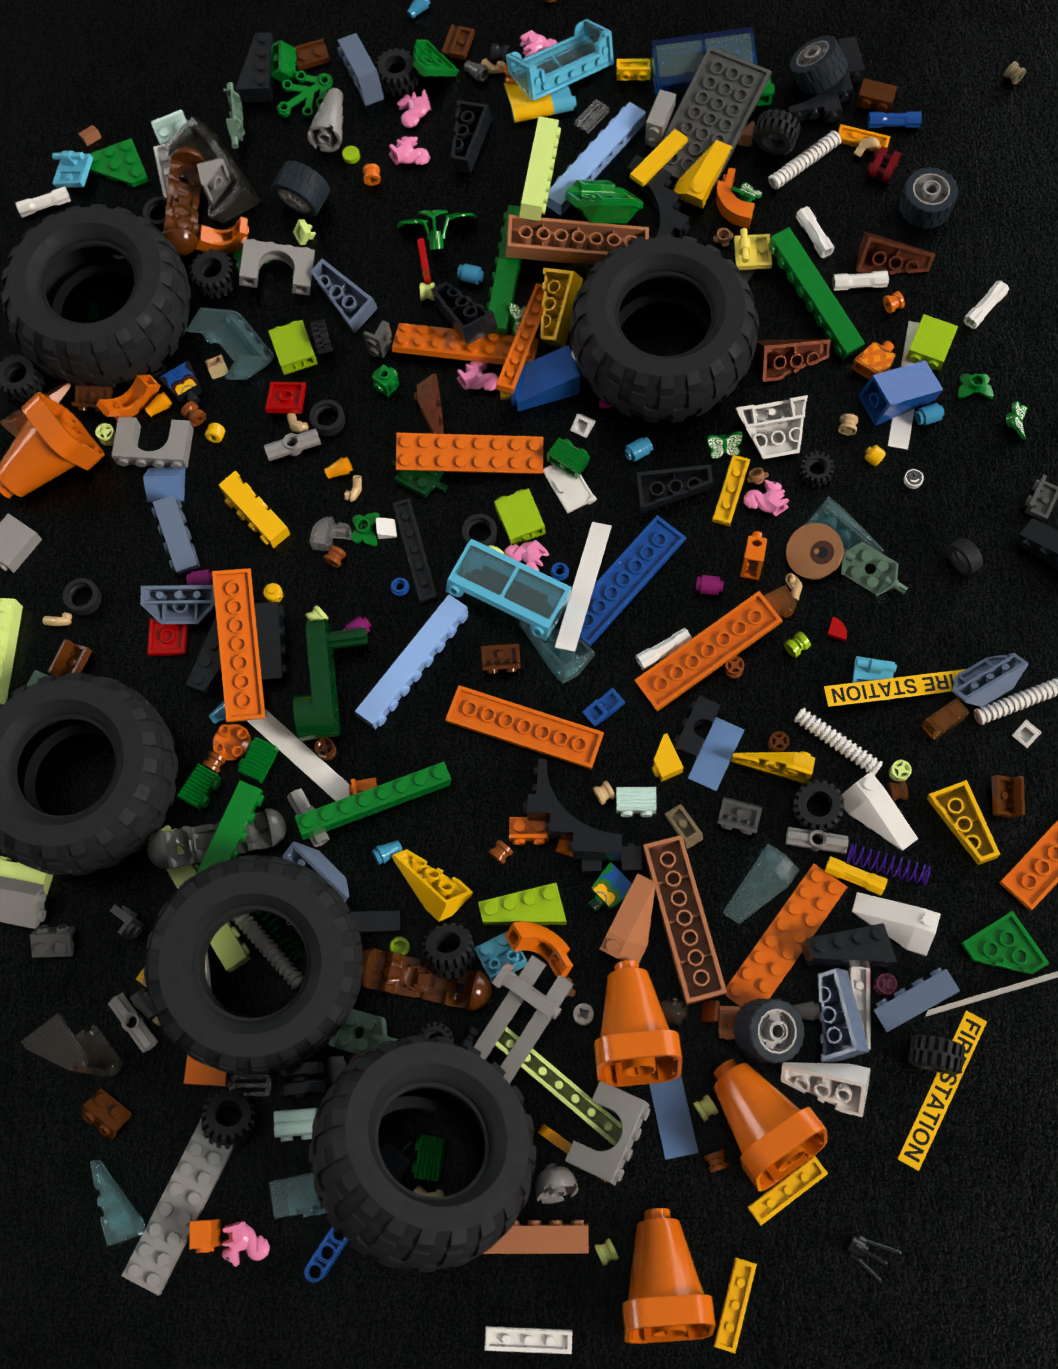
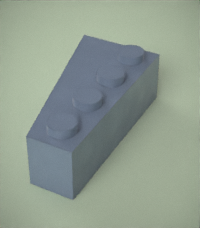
M321 259L310 271L315 281L355 334L376 311L377 305L374 299L324 259Z
M172 495L153 501L154 508H152L155 519L158 518L159 520L158 530L161 536L164 535L166 542L163 545L166 553H170L172 560H169L172 570L182 574L200 568L193 543H190V540H192L190 531L184 525L187 521L180 509L182 504L179 499Z
M940 967L930 973L931 978L925 981L923 978H920L911 983L913 988L906 991L903 988L894 993V999L888 1001L885 998L875 1004L877 1008L874 1009V1012L886 1032L960 991L947 969L942 971Z
M835 968L818 974L819 1002H821L820 1022H822L820 1041L823 1044L821 1062L836 1063L868 1053L869 1048L848 971Z

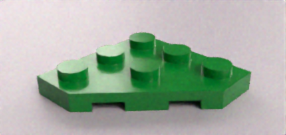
M416 40L413 52V66L421 76H457L459 70L428 40Z
M132 138L90 153L93 157L90 167L92 174H100L107 179L116 182L121 181L131 187L149 182Z
M1013 911L961 943L972 961L1032 975L1049 964Z

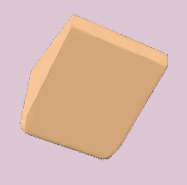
M222 355L205 361L212 379L229 373Z

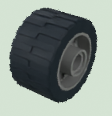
M820 36L800 47L792 57L789 66L802 92L805 94H818L833 87L841 80L847 71L848 62L833 36Z
M286 161L271 185L273 194L282 204L307 217H314L318 214L330 193V187L321 175L297 161Z
M926 167L913 172L905 183L899 202L903 218L909 224L922 229H932L941 226L950 217L958 196L956 181L950 174L939 168Z
M781 999L751 1000L749 1003L744 1004L736 1014L733 1034L738 1049L747 1058L756 1062L785 1063V1061H789L797 1055L800 1047H802L805 1035L804 1023L800 1013L789 1002L782 1001Z

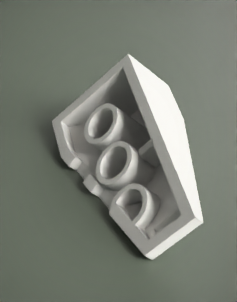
M858 892L856 893L852 913L869 925L884 923L889 938L900 944L905 950L926 956L929 951L940 918V913Z

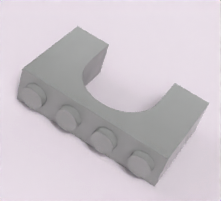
M244 239L239 285L257 288L261 266L270 260H281L287 263L294 272L292 293L310 296L312 273L310 271L313 269L315 250L307 247L300 248L291 245L275 244L273 242H261L255 239Z
M118 417L112 457L118 465L188 468L194 431L190 421L171 420L169 438L166 444L155 451H144L138 448L141 425L137 418Z
M600 1081L591 1101L619 1116L622 1122V1136L619 1142L607 1151H596L573 1141L565 1161L616 1185V1182H620L623 1177L624 1169L622 1168L625 1161H629L632 1156L633 1149L631 1147L634 1140L637 1141L641 1134L640 1126L643 1120H647L650 1109L646 1101Z

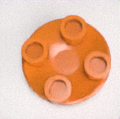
M223 724L214 735L213 750L226 760H237L248 752L247 746L251 741L248 730L241 725Z

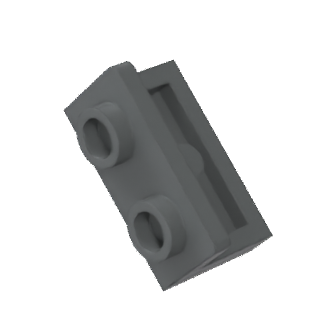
M382 320L375 334L367 331L363 333L367 351L372 356L384 358L387 351L392 349L393 338L388 322Z
M1045 475L1040 480L1036 479L1032 487L1034 493L1033 495L1029 494L1024 504L1027 506L1024 513L1044 522L1048 519L1058 497V486L1046 482L1047 476Z
M724 797L718 817V824H721V827L725 829H740V832L751 835L752 833H757L762 806Z
M114 905L110 912L125 922L117 933L129 940L137 938L144 926L137 919L138 914L124 905L122 907Z
M66 924L57 927H49L48 925L38 926L30 934L32 958L72 957L74 955L72 935L76 931L75 926L69 927Z

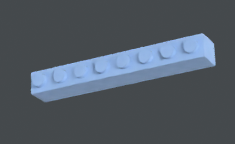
M631 102L622 107L619 114L610 120L608 126L599 132L598 137L589 143L583 153L581 152L578 155L577 160L567 167L566 172L556 179L555 184L549 191L547 207L562 215L572 204L565 198L566 190L573 186L576 180H594L645 124L646 112Z
M451 595L445 598L355 710L357 717L375 730L378 726L384 724L387 714L396 709L399 699L408 694L411 684L420 679L423 669L431 665L437 652L440 653L445 647L447 639L455 635L458 625L466 621L468 618L467 606Z

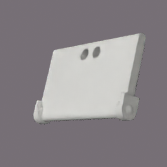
M553 464L543 469L545 477L567 513L597 500L581 474L578 479H575Z

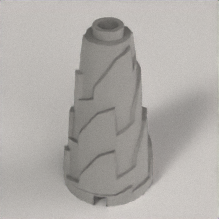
M337 88L329 89L308 130L310 144L315 148L317 146L321 147L320 151L332 152L339 149L342 142L343 93Z

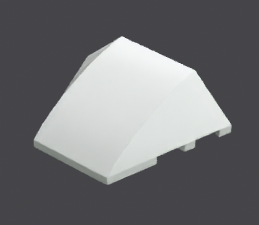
M808 395L784 401L735 408L762 459L800 453Z

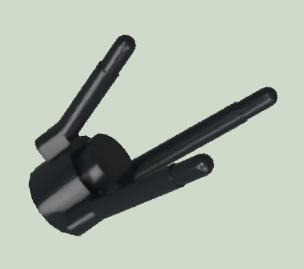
M854 1235L846 1250L850 1252L849 1257L856 1260L872 1277L881 1282V1278L860 1257L864 1258L867 1255L884 1266L887 1265V1262L868 1250L869 1246L866 1244L899 1255L902 1252L893 1247L866 1239L861 1235L859 1238Z

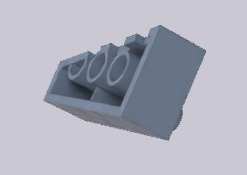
M355 33L338 39L339 47H337L339 56L343 59L345 67H347L350 76L353 78L365 106L383 100L384 96L377 70L358 35Z

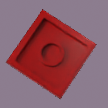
M420 238L417 240L423 279L424 283L429 285L431 278L424 238Z
M270 382L265 407L266 413L302 414L307 388L306 383Z
M150 618L147 654L149 656L186 655L188 624L162 625L155 618Z

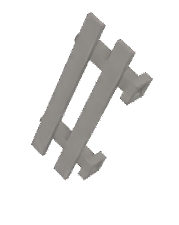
M533 955L519 976L513 973L515 967L507 963L502 966L492 984L498 988L504 985L510 991L474 1046V1048L481 1051L480 1057L486 1060L522 1002L525 1000L537 1009L501 1065V1068L506 1072L504 1078L509 1084L552 1018L555 1020L562 1009L559 1006L574 985L559 975L546 996L535 989L533 985L546 964Z

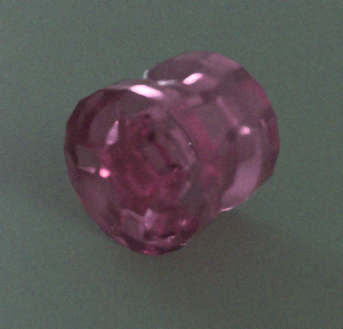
M881 974L874 981L875 991L882 996L893 993L897 988V981L891 974Z

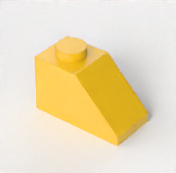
M667 733L662 737L654 758V766L652 767L655 777H659L661 782L683 773L684 769Z

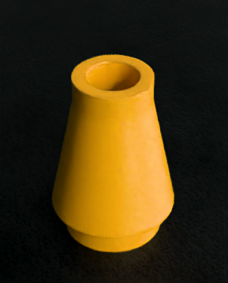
M162 392L161 394L158 393L144 409L152 417L170 408V405L173 403Z
M341 457L324 470L328 479L350 474L349 472L353 471V468L347 457Z

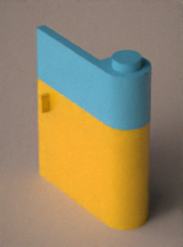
M522 79L520 83L529 93L527 79ZM504 83L514 123L574 111V107L577 106L576 98L571 95L568 85L533 101L528 98L518 84L510 85Z

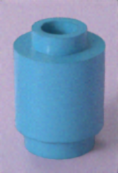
M460 264L457 278L463 282L478 285L479 282L483 281L484 271L479 266Z
M938 403L921 407L918 411H915V419L918 425L923 424L925 426L941 421L944 416V409Z
M641 437L626 445L624 452L628 460L635 462L650 454L653 446L647 437Z

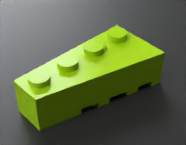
M557 883L478 902L484 925H512L513 922H531L539 925H567Z

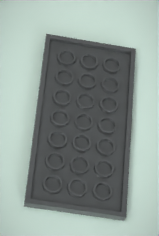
M708 47L663 138L664 140L674 129L688 137V142L662 167L672 173V179L678 181L702 154L718 140L732 146V149L710 193L712 195L772 74L771 70L713 47Z

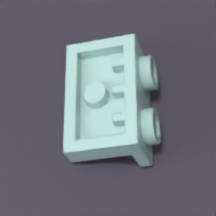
M182 110L151 121L160 145L167 143L171 145L193 136Z

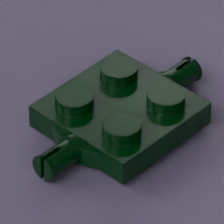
M394 458V460L392 461V465L395 466V467H396V458ZM399 471L394 478L395 483L424 498H427L429 493L435 488L444 493L448 489V485L440 482L444 472Z

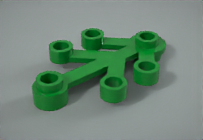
M298 71L296 73V80L299 83L309 82L314 85L309 87L292 84L290 80L283 81L282 87L284 91L300 92L299 95L288 102L278 104V114L283 118L290 116L291 108L305 99L306 105L303 108V116L311 118L313 115L314 93L320 90L319 97L316 100V106L319 108V102H323L327 90L333 85V79L329 74L322 73L316 77L306 75L304 71Z

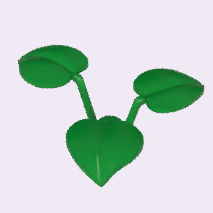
M439 209L432 211L422 210L418 211V214L432 218L433 231L429 232L426 224L428 220L423 219L400 221L397 228L404 224L416 223L423 225L427 233V239H429L430 249H444L443 239H445L449 220L464 216L476 221V215L472 213L446 215L441 234V231H436L435 217L439 214L448 213V211Z

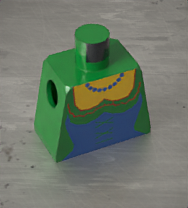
M610 862L591 887L595 897L588 903L595 912L603 905L610 911L623 903L632 883Z

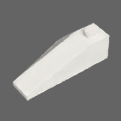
M872 772L861 778L841 795L844 798V810L849 816L857 819L865 827L881 835L883 839L901 851L918 840L885 788Z
M785 1062L782 1064L781 1082L803 1093L809 1092L817 1096L818 1101L822 1103L826 1101L834 1105L835 1109L842 1113L863 1117L870 1068L839 1063Z

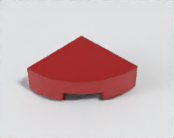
M833 617L827 636L846 641L847 631L844 624L839 619Z

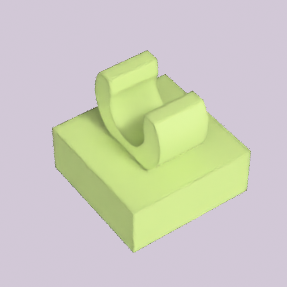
M305 219L298 220L293 231L300 245H306L308 239H314L316 234L311 232L312 225L307 224Z

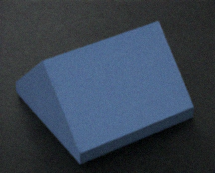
M185 467L148 468L143 476L148 503H153V501L175 495L179 501H184Z

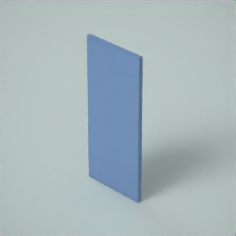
M716 717L688 779L717 791L744 729Z
M682 1077L669 1082L649 1084L665 1160L698 1153Z

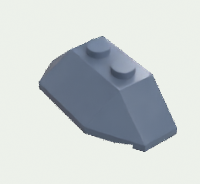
M213 585L141 586L140 605L162 625L200 624L215 606Z
M1016 653L987 657L956 675L952 692L965 703L983 707L1013 689L1027 668L1028 662Z
M292 842L282 857L313 870L325 879L346 902L349 898L346 877L319 850Z

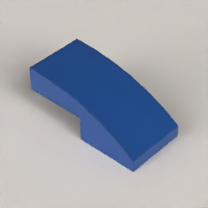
M611 688L599 700L596 699L583 713L594 726H597L626 702L614 688Z

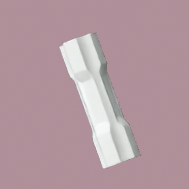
M64 186L32 199L28 198L18 201L16 206L21 217L34 214L38 210L70 202L71 199Z
M806 206L797 212L796 218L811 238L820 257L825 258L831 255L835 247L822 231L810 207Z
M887 270L862 274H833L832 278L834 291L860 287H887L889 283Z
M996 281L981 301L968 312L963 320L964 323L971 329H976L991 309L1008 293V285L1002 281Z
M683 628L661 643L640 652L635 658L641 669L646 670L690 641L692 637L688 630Z

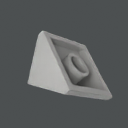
M222 158L197 164L201 185L211 206L215 205L232 181Z

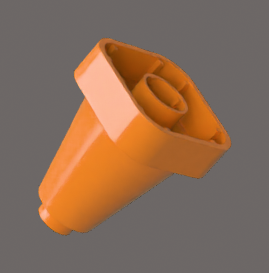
M37 392L21 407L28 419L0 461V493L7 498H11L14 494L23 497L76 465L87 471L90 470L105 454L72 412L60 403Z
M625 960L616 963L614 966L615 971L611 972L607 977L601 1036L594 1042L598 1084L602 1081L613 1087L664 1083L679 1078L682 1071L679 1034L669 1029L648 972L645 969L639 968L637 961Z
M730 1059L715 1070L714 1075L718 1080L714 1085L715 1093L742 1153L740 1160L743 1170L759 1192L775 1185L815 1156L827 1144V1129L812 1109L807 1107L800 1110L747 1063L738 1065L734 1059Z
M667 1208L646 1210L644 1212L645 1220L639 1222L636 1227L628 1301L624 1302L622 1307L625 1342L645 1344L697 1340L712 1336L715 1329L712 1296L704 1295L680 1221L670 1218V1210Z

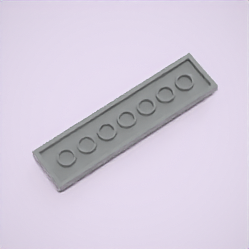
M201 1120L122 1274V1277L156 1295H161L190 1237V1221H197L234 1148L233 1145H230V1149H225L223 1145L221 1149L217 1148L216 1143L211 1145L209 1138L205 1139Z

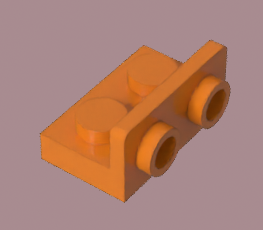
M509 817V841L515 845H524L525 842L543 845L545 842H549V832H546V821L528 820L527 817Z

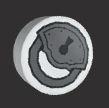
M916 469L909 470L904 477L905 485L911 489L920 487L924 480L923 474Z

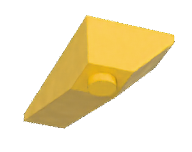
M716 140L677 181L673 191L681 195L680 200L703 209L730 154L732 146Z
M803 751L799 753H733L731 762L806 784L813 773L815 757H811V754Z
M407 849L392 855V859L424 908L439 922L453 916L473 894L459 879L447 877L442 874V869H434L428 866L426 860Z

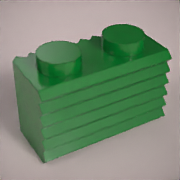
M281 40L271 45V77L281 82L284 80L292 81L296 78L297 73L295 70L297 60L296 48Z
M559 437L547 453L546 460L575 479H578L589 463L590 456L586 450L574 447L570 440H563Z
M255 737L254 741H250L247 746L248 752L245 758L239 761L238 772L242 776L262 784L279 749L277 746Z
M198 763L177 797L201 811L202 808L207 807L212 792L217 791L220 787L221 777Z
M421 1134V1138L416 1139L415 1151H418L417 1160H413L411 1173H415L414 1178L441 1182L447 1138Z

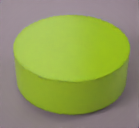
M355 146L344 148L342 152L344 161L348 164L358 162L360 159L358 148Z
M396 937L390 943V951L407 956L410 952V944L404 937Z

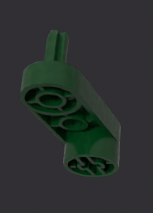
M326 618L309 620L306 622V638L311 693L296 695L293 698L294 721L300 741L340 736L333 649L368 644L366 627L330 632Z

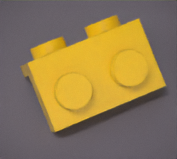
M617 59V80H650V59Z

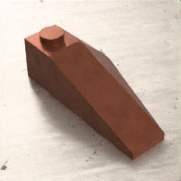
M864 232L858 249L856 271L871 273L873 271L887 270L890 275L905 272H929L935 253Z
M782 339L757 341L755 362L761 381L781 380L786 375L799 372L800 369L808 365L812 366L829 358L831 340Z
M432 374L417 384V392H414L415 403H419L420 411L431 433L444 434L440 390L437 375Z

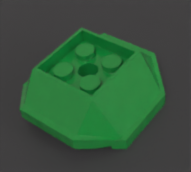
M576 180L573 186H570L565 193V198L590 223H627L639 209H643L642 200L629 191L616 187L609 180Z

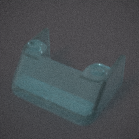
M200 308L187 328L188 332L202 333L204 339L209 343H219L232 358L234 363L227 372L226 379L247 380L269 365L274 359V354L242 315L236 311Z
M314 1173L269 1182L274 1219L303 1214V1217L327 1213L324 1205L319 1203L313 1185Z

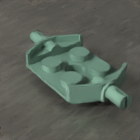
M228 82L226 84L227 89H223L227 95L231 110L229 112L230 118L226 119L232 141V148L237 149L239 148L238 141H243L242 138L245 134L243 106L239 94L234 91L233 83Z
M864 542L857 544L849 550L844 549L842 575L871 591L876 596L891 588L903 594L906 592L904 590L908 589V587L897 580L899 563ZM869 563L874 564L876 567V571L873 574H868L865 570L866 565Z
M352 1009L344 1025L329 1042V1046L363 1056L374 1047L389 1042H396L399 1039L391 1038L387 1035L385 1018ZM359 1028H363V1036L357 1039L356 1031Z

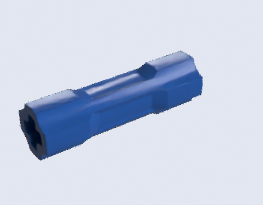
M907 111L905 113L869 112L867 117L868 128H882L884 126L914 128L920 127L922 122L921 111Z

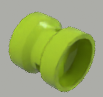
M799 631L794 635L793 639H788L784 642V647L792 657L796 658L801 654L802 650H807L811 647V643L805 634Z

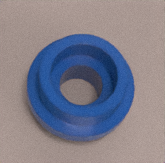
M556 563L551 567V577L558 581H563L569 575V568L564 563ZM561 570L563 574L558 575L556 572Z
M404 578L393 580L391 583L392 593L396 596L407 594L409 591L408 581ZM402 585L403 589L398 590L397 587Z

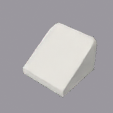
M577 414L570 431L587 438L596 421L585 415Z
M376 518L378 539L397 537L395 519Z
M1025 720L1012 736L1028 748L1041 734V731L1028 720Z

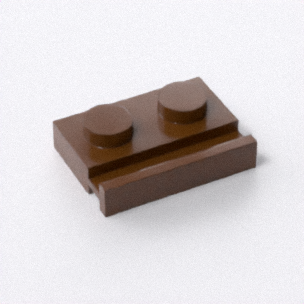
M451 24L442 54L466 60L475 30L462 26L454 27Z
M324 39L294 47L296 48V64L299 71L330 62Z

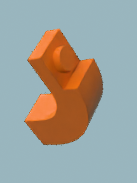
M729 168L728 173L723 175L722 181L718 180L716 204L720 213L729 222L740 227L749 228L755 204L735 197L731 188L736 169Z
M240 217L234 227L226 230H217L202 225L199 229L197 237L198 246L196 249L206 250V252H209L210 249H213L214 252L220 250L221 253H233L241 250L244 245V239H247L249 227L247 226L248 219Z
M137 375L126 393L113 399H100L96 406L105 416L114 417L117 421L118 417H133L150 404L161 386L151 375Z
M531 922L512 923L505 935L514 952L528 950L539 954L548 962L557 978L559 975L566 978L573 967L567 956L570 950L568 945L553 931L539 924Z

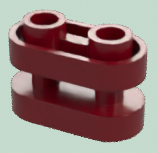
M881 146L880 149H876L873 157L875 160L870 162L867 172H869V177L876 178L878 174L883 175L881 181L889 183L902 153L894 151L893 155L887 154L889 148ZM884 161L889 162L886 169L881 167Z

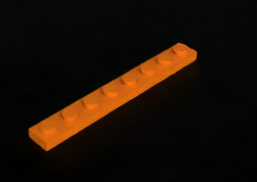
M536 283L498 378L497 390L511 394L515 391L541 323V316L543 315L542 300L544 299L542 284Z

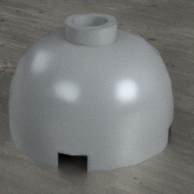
M555 1163L545 1166V1169L536 1178L535 1193L538 1202L540 1199L544 1204L564 1201L562 1196L570 1194L571 1198L578 1192V1185L573 1173L564 1166H557Z

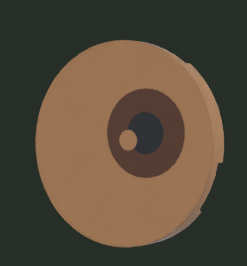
M810 523L800 527L792 534L786 547V557L791 569L799 576L811 580L822 579L836 570L842 561L844 552L843 543L838 533L830 526L822 523Z

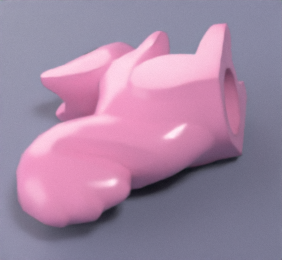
M532 30L520 37L522 40L520 46L524 47L523 55H526L525 58L558 43L551 38L547 40L544 36L536 34Z
M425 90L422 91V97H417L415 92H413L412 97L406 94L397 102V105L400 106L399 110L409 109L401 116V123L407 128L416 126L420 118L431 110Z
M404 136L401 140H396L398 143L396 147L392 144L389 145L391 149L389 156L396 165L414 162L415 164L424 165L429 162L430 155L426 149H413L417 145L418 137Z
M471 361L470 365L465 364L466 373L457 370L459 374L457 380L464 390L481 388L489 391L496 390L498 376L494 373H482V371L488 368L487 363Z
M765 480L764 487L767 492L764 494L758 490H750L744 495L743 502L748 508H760L762 511L772 513L775 516L789 507L787 505L789 500L787 498L781 499L785 496L783 494L785 490H781L782 486L777 482Z
M536 540L525 542L520 546L518 544L509 545L504 550V555L519 562L523 560L527 566L537 571L539 569L536 565L543 566L540 557L542 555L549 556L547 550Z
M245 1221L226 1225L225 1228H222L224 1233L229 1234V1239L221 1243L222 1246H228V1248L222 1251V1257L233 1263L235 1267L240 1262L239 1251L246 1250L248 1257L255 1261L262 1260L268 1255L270 1246L267 1239H264L262 1235L256 1236L254 1229L247 1225Z

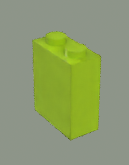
M923 314L906 359L913 363L926 360L932 370L940 371L958 326Z
M303 320L293 321L290 324L269 330L284 375L318 364Z
M529 489L518 490L513 495L502 496L494 501L496 512L510 545L520 544L546 534L545 525Z

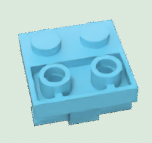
M74 151L53 153V159L60 160L52 184L56 188L64 186L84 187L93 157L90 154Z
M856 656L852 683L893 678L897 664L891 661Z
M507 932L474 947L475 953L486 971L491 984L503 965L511 964L515 967L513 970L515 974L516 971L524 968L527 964L522 951L514 952L505 938Z

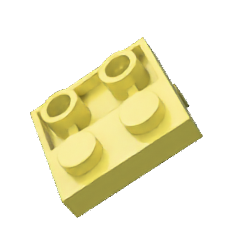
M742 228L740 236H734L735 264L739 270L770 269L772 267L771 252L768 248L770 234L748 235L747 229Z

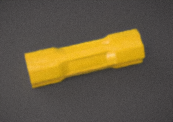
M831 856L824 869V872L829 873L833 877L861 886L880 896L883 894L888 880L874 873H868L846 864L844 861Z

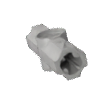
M315 428L297 435L293 433L287 434L282 440L264 445L269 461L287 455L297 456L302 450L320 445L321 442Z
M302 788L294 790L287 796L296 813L295 816L315 809L309 803ZM324 832L310 837V840L314 847L325 844L329 837Z
M792 827L787 829L786 845L809 848L813 851L823 850L842 854L847 853L848 836L825 833L822 830L812 831ZM812 837H819L822 844H815L812 841Z
M121 993L112 998L108 1005L140 1050L145 1053L153 1048L158 1040L125 994ZM135 1017L137 1023L131 1028L129 1022Z

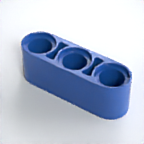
M331 1227L305 1268V1277L310 1282L320 1281L327 1275L348 1242L346 1237L341 1240L338 1239L333 1227ZM326 1246L331 1247L333 1250L331 1258H326L323 1254ZM314 1265L319 1266L321 1270L319 1277H314L311 1273Z

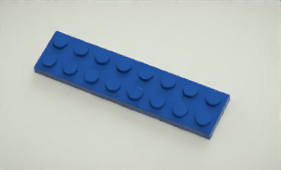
M657 515L595 583L579 640L590 648L683 544L686 537Z

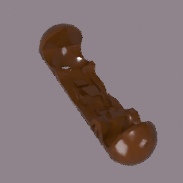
M187 146L176 149L171 155L163 236L173 244L179 256L192 253L198 246L199 224L197 208L202 185L197 164L205 162L199 151ZM180 177L188 179V184L180 182Z
M369 948L363 951L361 986L364 988L408 997H418L427 1001L460 1007L470 1011L483 1008L491 998L492 984L488 975L482 970H467L466 974H460L458 978H455V976L451 977V979H446V977L438 978V974L435 976L431 974V970L427 969L426 963L423 960L408 957L401 953L380 951L377 948ZM457 983L464 984L462 994L456 993Z

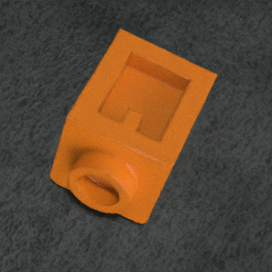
M376 777L359 781L351 779L352 785H349L350 796L376 787Z

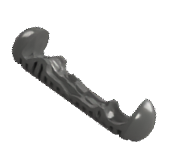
M265 808L260 813L254 812L256 817L253 824H248L247 837L244 843L240 842L237 848L239 854L278 845L284 839L286 833V822L283 816L271 808ZM220 822L214 825L183 826L178 830L170 832L156 831L150 837L147 845L149 859L155 866L161 869H170L202 862ZM178 845H184V854H178Z

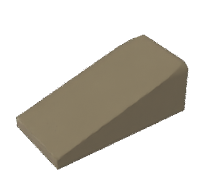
M681 804L664 814L678 836L682 835L687 849L703 840L702 832Z

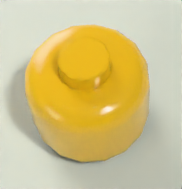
M211 423L207 427L205 437L210 442L219 443L224 437L225 429L219 423Z
M878 445L869 446L865 451V460L872 466H876L883 460L886 453Z
M270 583L264 588V597L268 602H280L282 600L283 591L278 584Z

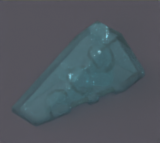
M829 496L806 522V524L822 523L830 526L840 536L845 550H849L857 544L864 542L881 553L884 551Z
M524 621L519 622V625L551 672L562 683L577 677L595 655V652L581 639L578 640L575 652L555 648L560 630L554 628L545 641L532 634L530 624Z
M767 844L726 906L723 914L736 923L741 924L767 902L789 887L800 869L784 853Z
M101 1160L91 1161L94 1186L98 1191L100 1190L97 1203L104 1212V1216L100 1219L107 1245L121 1244L141 1236L145 1228L142 1217H139L137 1211Z

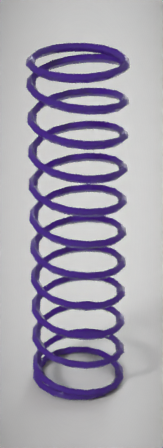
M853 843L850 844L846 858L847 864L853 857L854 866H856L860 860L861 868H864L868 862L869 870H872L876 864L877 873L880 872L883 867V872L885 875L888 874V872L891 869L892 877L896 876V874L899 871L900 879L904 878L906 874L907 881H910L914 876V882L916 884L921 880V878L922 885L925 886L927 884L931 870L930 865H928L926 868V864H924L922 873L918 881L916 882V871L918 861L916 862V866L912 876L910 877V879H908L909 865L911 862L910 859L908 861L906 870L903 876L901 877L900 873L903 857H901L899 866L895 874L893 875L895 855H893L891 864L887 872L885 873L887 853L885 854L882 865L878 870V858L880 851H878L872 867L870 868L872 848L870 849L868 857L864 865L862 866V859L865 847H862L859 858L855 863V852L857 844H855L854 849Z

